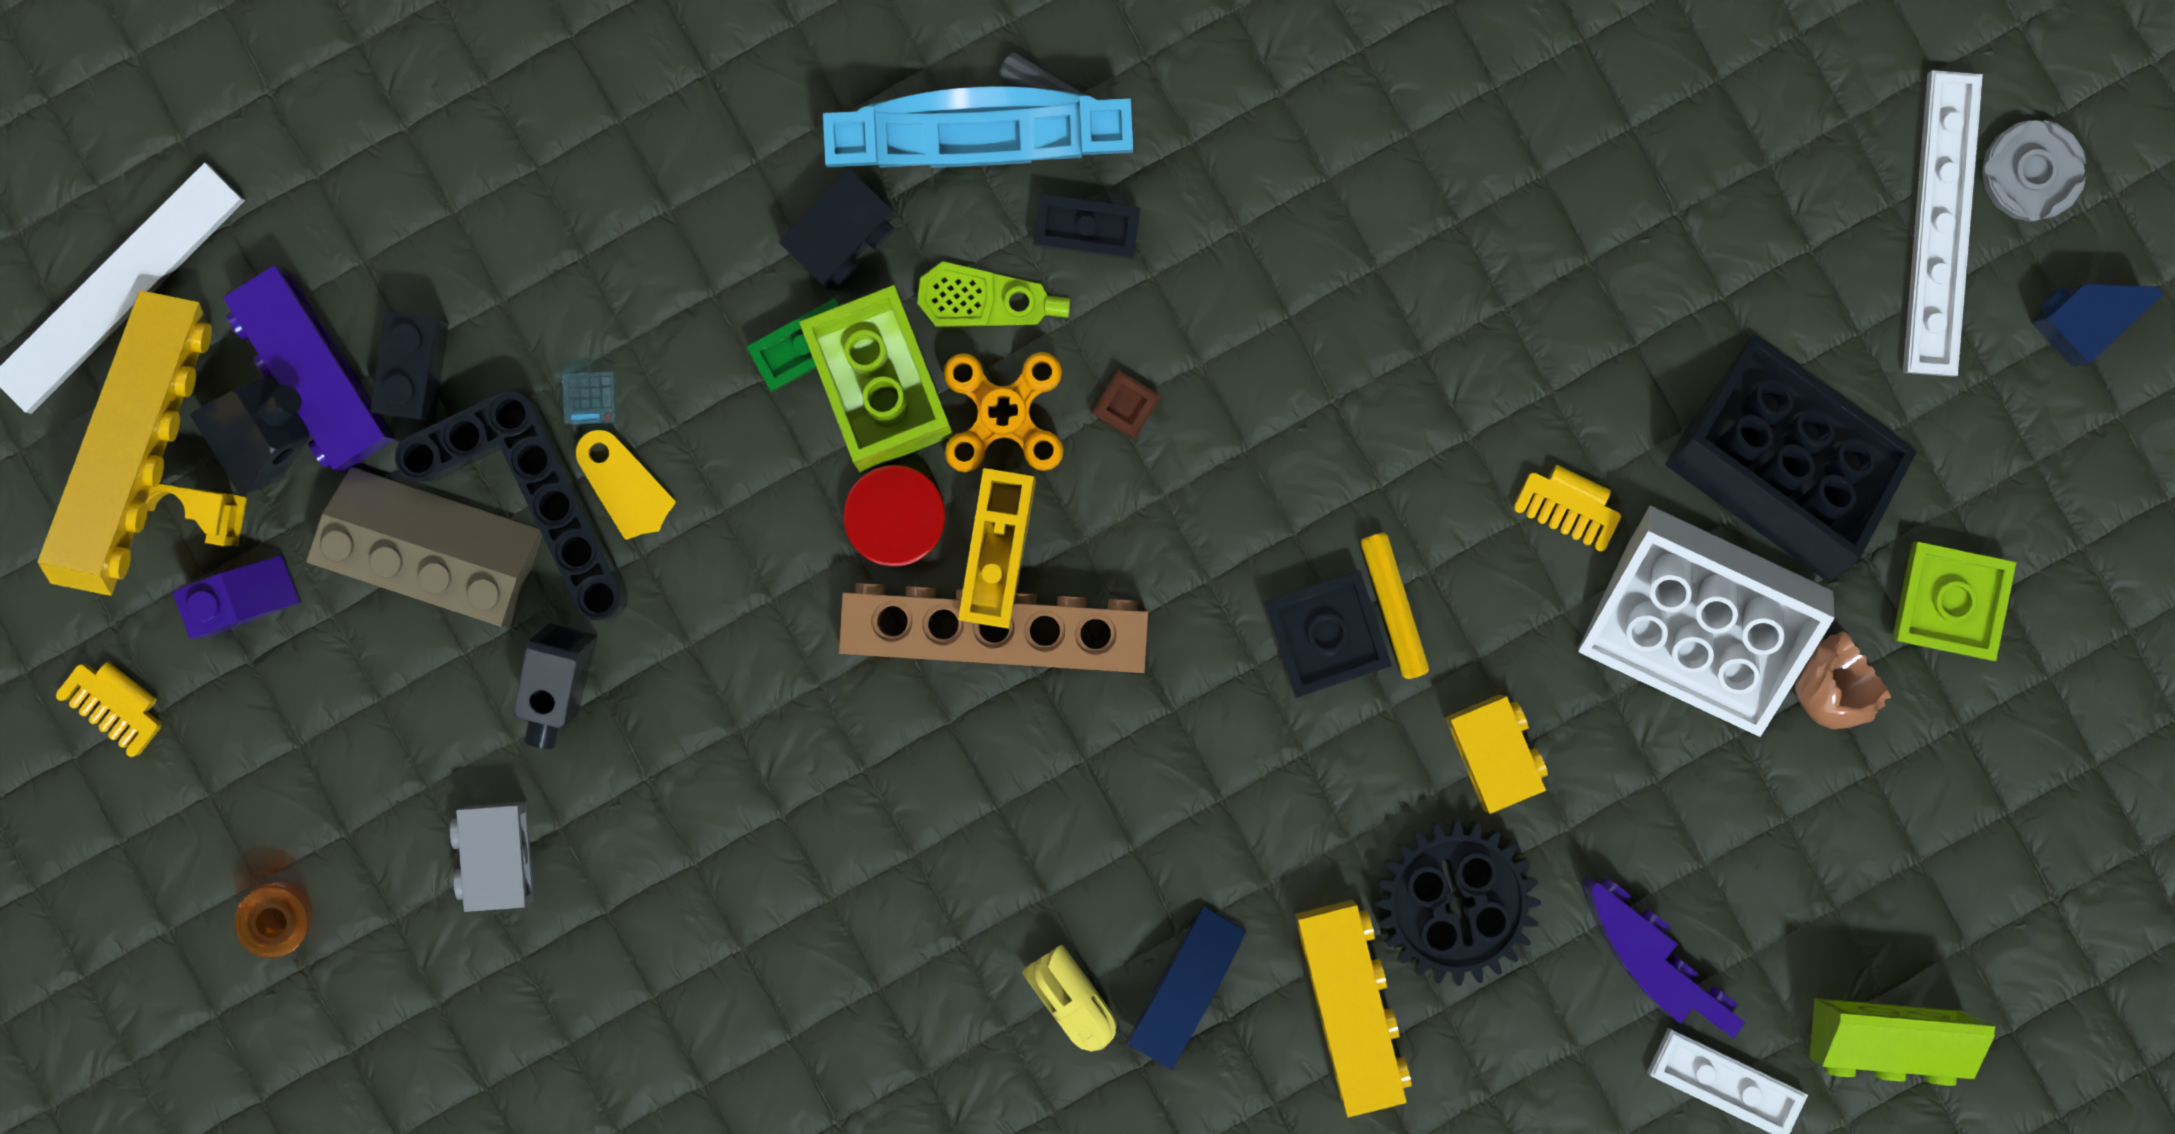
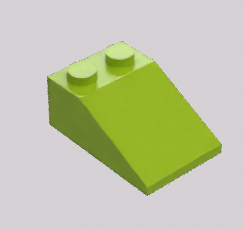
M895 285L799 322L852 461L860 473L954 436Z

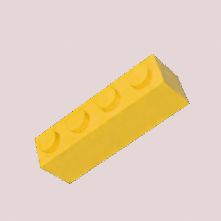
M1352 899L1294 914L1342 1106L1347 1118L1407 1103L1403 1088L1412 1086L1405 1057H1395L1391 1039L1400 1037L1392 1007L1383 1009L1379 990L1386 989L1387 983L1380 959L1371 960L1367 941L1375 939L1368 910L1359 911L1357 904Z

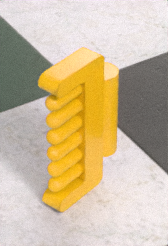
M1557 464L1552 469L1548 479L1537 473L1528 474L1513 505L1515 512L1523 513L1533 493H1535L1526 511L1528 518L1532 519L1536 516L1544 498H1546L1537 518L1540 524L1547 522L1555 504H1558L1549 521L1551 529L1558 528L1566 510L1569 509L1561 525L1560 532L1567 535L1578 514H1580L1571 534L1572 538L1579 540L1589 520H1592L1583 538V543L1591 545L1602 525L1593 543V547L1600 552L1607 548L1621 519L1619 512L1605 506L1611 494L1610 489Z
M109 661L98 671L89 664L78 665L56 693V698L59 701L71 699L69 706L73 709L77 708L90 693L91 695L79 709L81 716H87L97 702L100 701V704L89 716L91 724H97L106 711L110 709L98 726L101 732L108 731L115 720L120 717L108 733V737L111 740H116L129 724L130 727L118 741V745L121 748L127 747L126 754L129 757L140 755L162 727L161 722L148 712L154 706L157 699Z

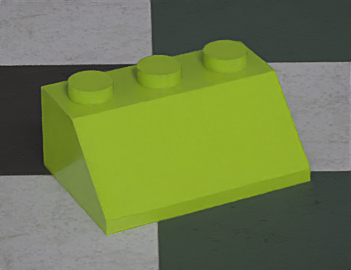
M1814 998L1810 1059L1825 1067L1826 1074L1833 1076L1856 1077L1857 1069L1875 1071V1077L1882 1080L1903 1082L1906 1081L1907 1074L1925 1075V1082L1955 1086L1957 1078L1975 1079L1995 1037V1026L1962 1010Z

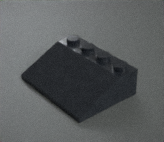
M1754 334L1685 429L1665 466L1829 583L1861 558L1917 451Z

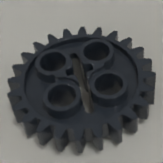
M1453 819L1450 833L1446 834L1437 822H1433L1431 838L1426 839L1425 836L1415 830L1413 831L1416 843L1414 848L1410 849L1402 843L1396 845L1403 856L1400 863L1385 859L1384 863L1393 872L1392 878L1377 879L1376 883L1388 890V896L1374 899V904L1382 909H1388L1389 914L1378 919L1377 924L1380 928L1394 929L1384 940L1388 947L1403 943L1404 946L1397 957L1402 964L1413 957L1417 958L1414 966V972L1417 975L1421 976L1431 966L1433 967V980L1436 983L1440 984L1447 971L1451 972L1454 983L1457 986H1462L1465 972L1469 971L1478 983H1482L1483 967L1489 966L1497 975H1500L1502 970L1498 959L1505 956L1516 963L1519 959L1511 948L1514 943L1530 945V940L1521 931L1523 926H1538L1539 922L1526 914L1528 908L1541 905L1539 899L1526 894L1527 890L1538 884V880L1534 877L1521 876V873L1530 865L1529 860L1526 858L1511 860L1518 847L1515 843L1509 842L1501 848L1497 847L1501 833L1493 829L1483 839L1481 838L1482 827L1478 822H1473L1467 834L1463 833L1462 825L1457 819ZM1473 858L1484 859L1487 865V873L1484 879L1476 884L1465 883L1462 874L1464 865ZM1444 859L1451 861L1457 891L1464 897H1469V901L1462 903L1463 915L1472 937V943L1469 946L1463 943L1458 915L1450 907H1445V904L1453 901V896L1442 867ZM1424 872L1436 873L1438 877V888L1429 897L1416 896L1413 888L1415 879ZM1487 907L1497 908L1500 913L1499 925L1491 932L1478 931L1476 918L1481 910ZM1437 921H1446L1452 927L1450 939L1447 943L1440 946L1429 944L1427 940L1429 927Z

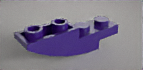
M1588 877L1582 886L1589 909L1602 937L1629 977L1653 1002L1680 1024L1693 1008L1734 1039L1746 1023L1733 1013L1738 1004L1715 986L1707 993L1696 985L1693 981L1698 976V973L1675 955L1669 962L1665 961L1678 945L1665 935L1671 926L1647 908L1641 915L1625 904L1631 895L1607 877L1601 885Z

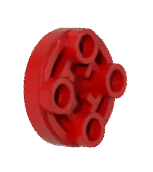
M888 465L866 473L851 488L844 506V526L852 545L864 557L885 566H904L924 558L937 545L945 526V506L937 487L924 474L910 467Z

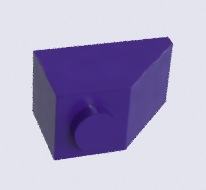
M284 555L222 572L172 591L190 639L209 638L302 603Z

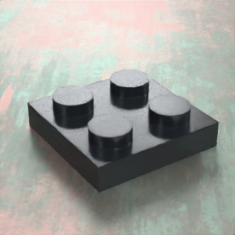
M1361 570L1263 602L1295 698L1392 666Z

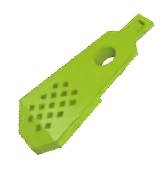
M942 261L920 278L917 304L936 327L1038 325L1044 316L1068 318L1070 298L1047 296L1041 284ZM946 278L947 282L943 283L941 280ZM958 279L961 281L959 285L956 283ZM972 281L976 283L974 286L970 285ZM938 284L939 288L935 289L933 286ZM950 286L954 288L952 291L948 289ZM964 287L968 289L965 293L962 291ZM979 288L982 291L980 294L976 292ZM942 292L946 294L943 298L940 296ZM957 293L960 295L958 299L954 297ZM1023 293L1028 297L1029 305L1024 311L1018 312L1010 307V298L1014 294ZM973 295L974 299L970 301L968 297ZM936 298L938 302L934 304L932 300ZM951 300L952 304L948 305L946 302ZM963 301L966 303L964 307L961 305ZM977 303L981 305L978 308L975 307V304ZM941 306L944 307L942 312L939 310ZM955 308L959 310L956 313H954L953 309ZM969 309L973 311L970 315L967 313Z

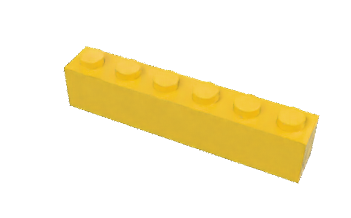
M139 290L37 561L50 584L112 596L117 580L125 578L130 566L131 552L129 547L134 533L142 531L147 519L146 500L151 487L158 486L163 475L164 460L162 456L167 442H173L179 431L180 406L183 398L190 397L194 390L196 362L200 353H206L211 342L212 327L211 324L207 323L199 302Z

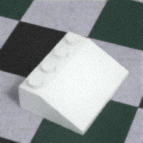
M1649 506L1618 563L1583 637L1578 652L1761 737L1835 618L1834 595L1832 590L1655 507Z

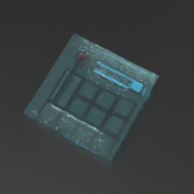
M615 372L562 374L564 424L617 423Z

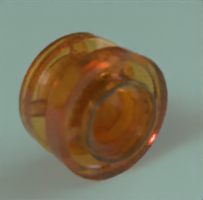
M283 881L263 883L254 888L238 906L234 919L237 938L245 949L259 957L278 958L287 955L300 945L309 932L313 918L312 907L303 891L290 883ZM276 908L282 911L287 921L286 928L280 931H273L265 927L261 920L262 910Z

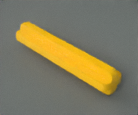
M1377 533L1367 536L1361 540V547L1401 674L1405 679H1413L1425 675L1429 672V666L1388 535L1386 533Z

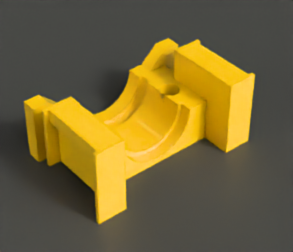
M161 482L157 487H151L146 500L147 511H154L159 500L165 495L172 493L182 502L185 518L195 520L206 534L205 543L239 547L247 497Z

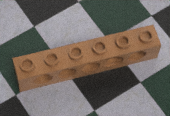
M855 583V593H843L839 654L1134 673L1145 672L1148 612L1138 611V601L1108 599L1107 609L1087 608L1088 598L1057 596V606L1037 604V594L1016 593L1007 637L999 642H991L984 638L978 623L958 620L959 626L956 634L948 639L939 638L932 632L930 620L936 611L941 609L949 610L958 619L963 590L956 589V599L936 598V588L906 586L905 596L885 595L886 585ZM890 606L901 608L906 613L908 619L905 631L897 636L887 634L880 625L882 612ZM1040 616H1050L1060 626L1058 639L1050 645L1038 644L1031 636V624ZM1100 619L1108 624L1110 639L1103 647L1091 648L1082 641L1081 629L1087 621Z

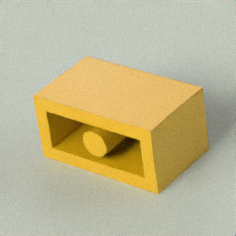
M1499 694L1444 717L1480 805L1485 812L1489 814L1546 791L1541 778L1548 776V771L1538 749L1533 748L1529 750L1522 731L1529 729L1517 701L1510 703L1507 696Z

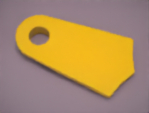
M594 430L585 434L576 447L577 462L624 539L628 540L641 534L658 532L666 516L676 504V501L612 433L604 430ZM597 443L606 445L609 450V457L603 463L595 462L591 457V449Z

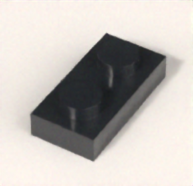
M1040 194L1033 246L1133 260L1141 208Z

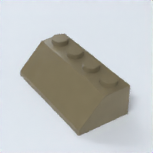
M351 467L322 513L306 563L499 627L513 626L542 539V534L538 528Z

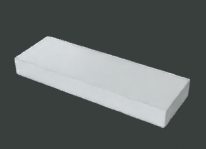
M1671 1028L1667 1029L1647 1071L1650 1076L1772 1134H1790L1808 1096L1799 1089Z

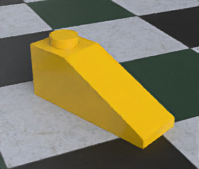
M983 468L958 620L1009 629L1036 485L1034 476Z

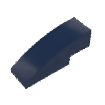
M1203 905L1154 987L1153 995L1128 1035V1045L1172 1070L1209 1006L1247 931Z

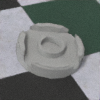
M2030 120L2014 124L1997 135L1985 152L1982 166L1985 191L1995 207L2011 218L2033 222L2055 217L2071 207L2084 189L2086 179L2084 177V164H2086L2084 150L2075 136L2058 123L2045 120Z

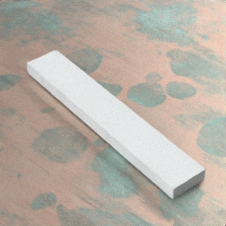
M1935 70L1927 73L1903 373L1958 376L1983 74Z
M204 163L0 366V388L25 413L32 414L130 316L139 290L153 293L245 200L209 164Z

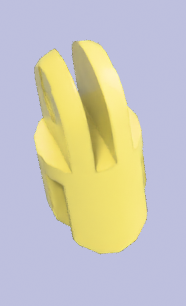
M1063 945L1056 947L1050 953L1045 954L1024 968L1022 973L1025 979L1076 1046L1093 1052L1104 1049L1111 1042L1116 1034V1019L1095 987Z

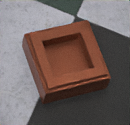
M1118 370L1092 414L1135 440L1161 396Z

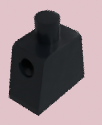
M272 376L232 390L190 414L241 497L281 480L309 439V431L297 413L302 405L299 393L288 385H280L276 378Z
M549 623L528 640L514 709V716L529 721L524 740L526 744L541 749H553L558 729L565 728L576 717L580 708L598 635Z

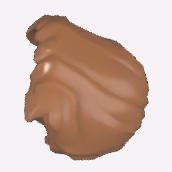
M1847 632L1829 635L1827 639L1821 640L1795 682V692L1798 701L1806 713L1820 726L1833 730L1851 728L1873 721L1878 710L1886 706L1885 700L1891 698L1888 687L1875 674L1874 668L1868 666L1867 657L1860 654V650L1852 642V638Z

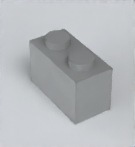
M527 802L473 805L456 810L457 819H452L450 823V839L453 849H459L461 869H456L454 873V891L457 900L463 899L464 912L523 908L533 903L534 889Z

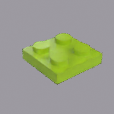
M1912 542L1892 640L1996 661L2017 562L1922 542Z

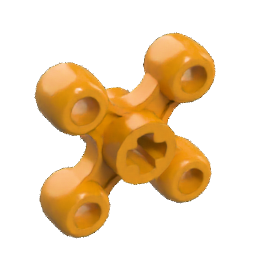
M1047 352L1032 354L1024 362L1022 373L1018 380L1007 386H997L988 381L984 375L981 363L971 354H956L947 361L943 371L945 383L954 392L965 394L972 398L978 410L977 420L973 427L965 432L955 434L946 444V461L953 469L964 473L974 471L984 461L988 446L1001 438L1012 439L1019 443L1023 449L1025 460L1036 470H1052L1059 465L1064 453L1061 440L1054 433L1036 427L1029 415L1030 404L1034 398L1041 393L1053 390L1061 381L1062 367L1055 356ZM1041 363L1047 364L1052 369L1050 378L1045 381H1038L1032 374L1034 367ZM960 365H968L973 370L971 379L964 383L958 382L954 377L955 370ZM999 399H1009L1010 407H1018V415L1009 417L1008 425L999 426L997 417L990 418L989 416L990 409L998 408ZM1040 442H1048L1053 447V455L1047 460H1040L1034 455V448ZM963 443H969L974 447V456L966 462L960 461L956 457V449Z

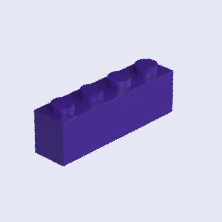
M273 265L223 297L231 310L226 314V318L237 335L243 340L248 337L258 354L253 359L264 377L272 376L276 378L280 385H288L299 393L302 405L297 413L313 440L308 442L309 448L323 467L326 468L330 465L333 470L346 472L351 467L396 440L380 414L370 412L372 400L287 269Z

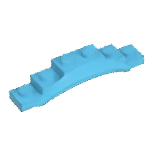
M970 87L932 91L890 99L864 106L856 112L823 113L825 165L827 167L878 165L879 168L930 165L931 168L1025 164L1032 163L1031 160L1082 158V155L1133 153L1131 98L1096 100L1089 95L1038 88Z

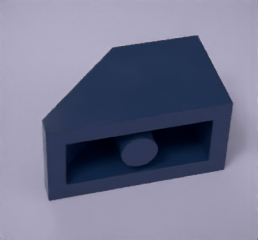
M2083 284L2067 290L2061 286L2040 303L2039 307L2043 312L2032 324L2072 367L2089 364L2154 304L2163 293L2157 286Z

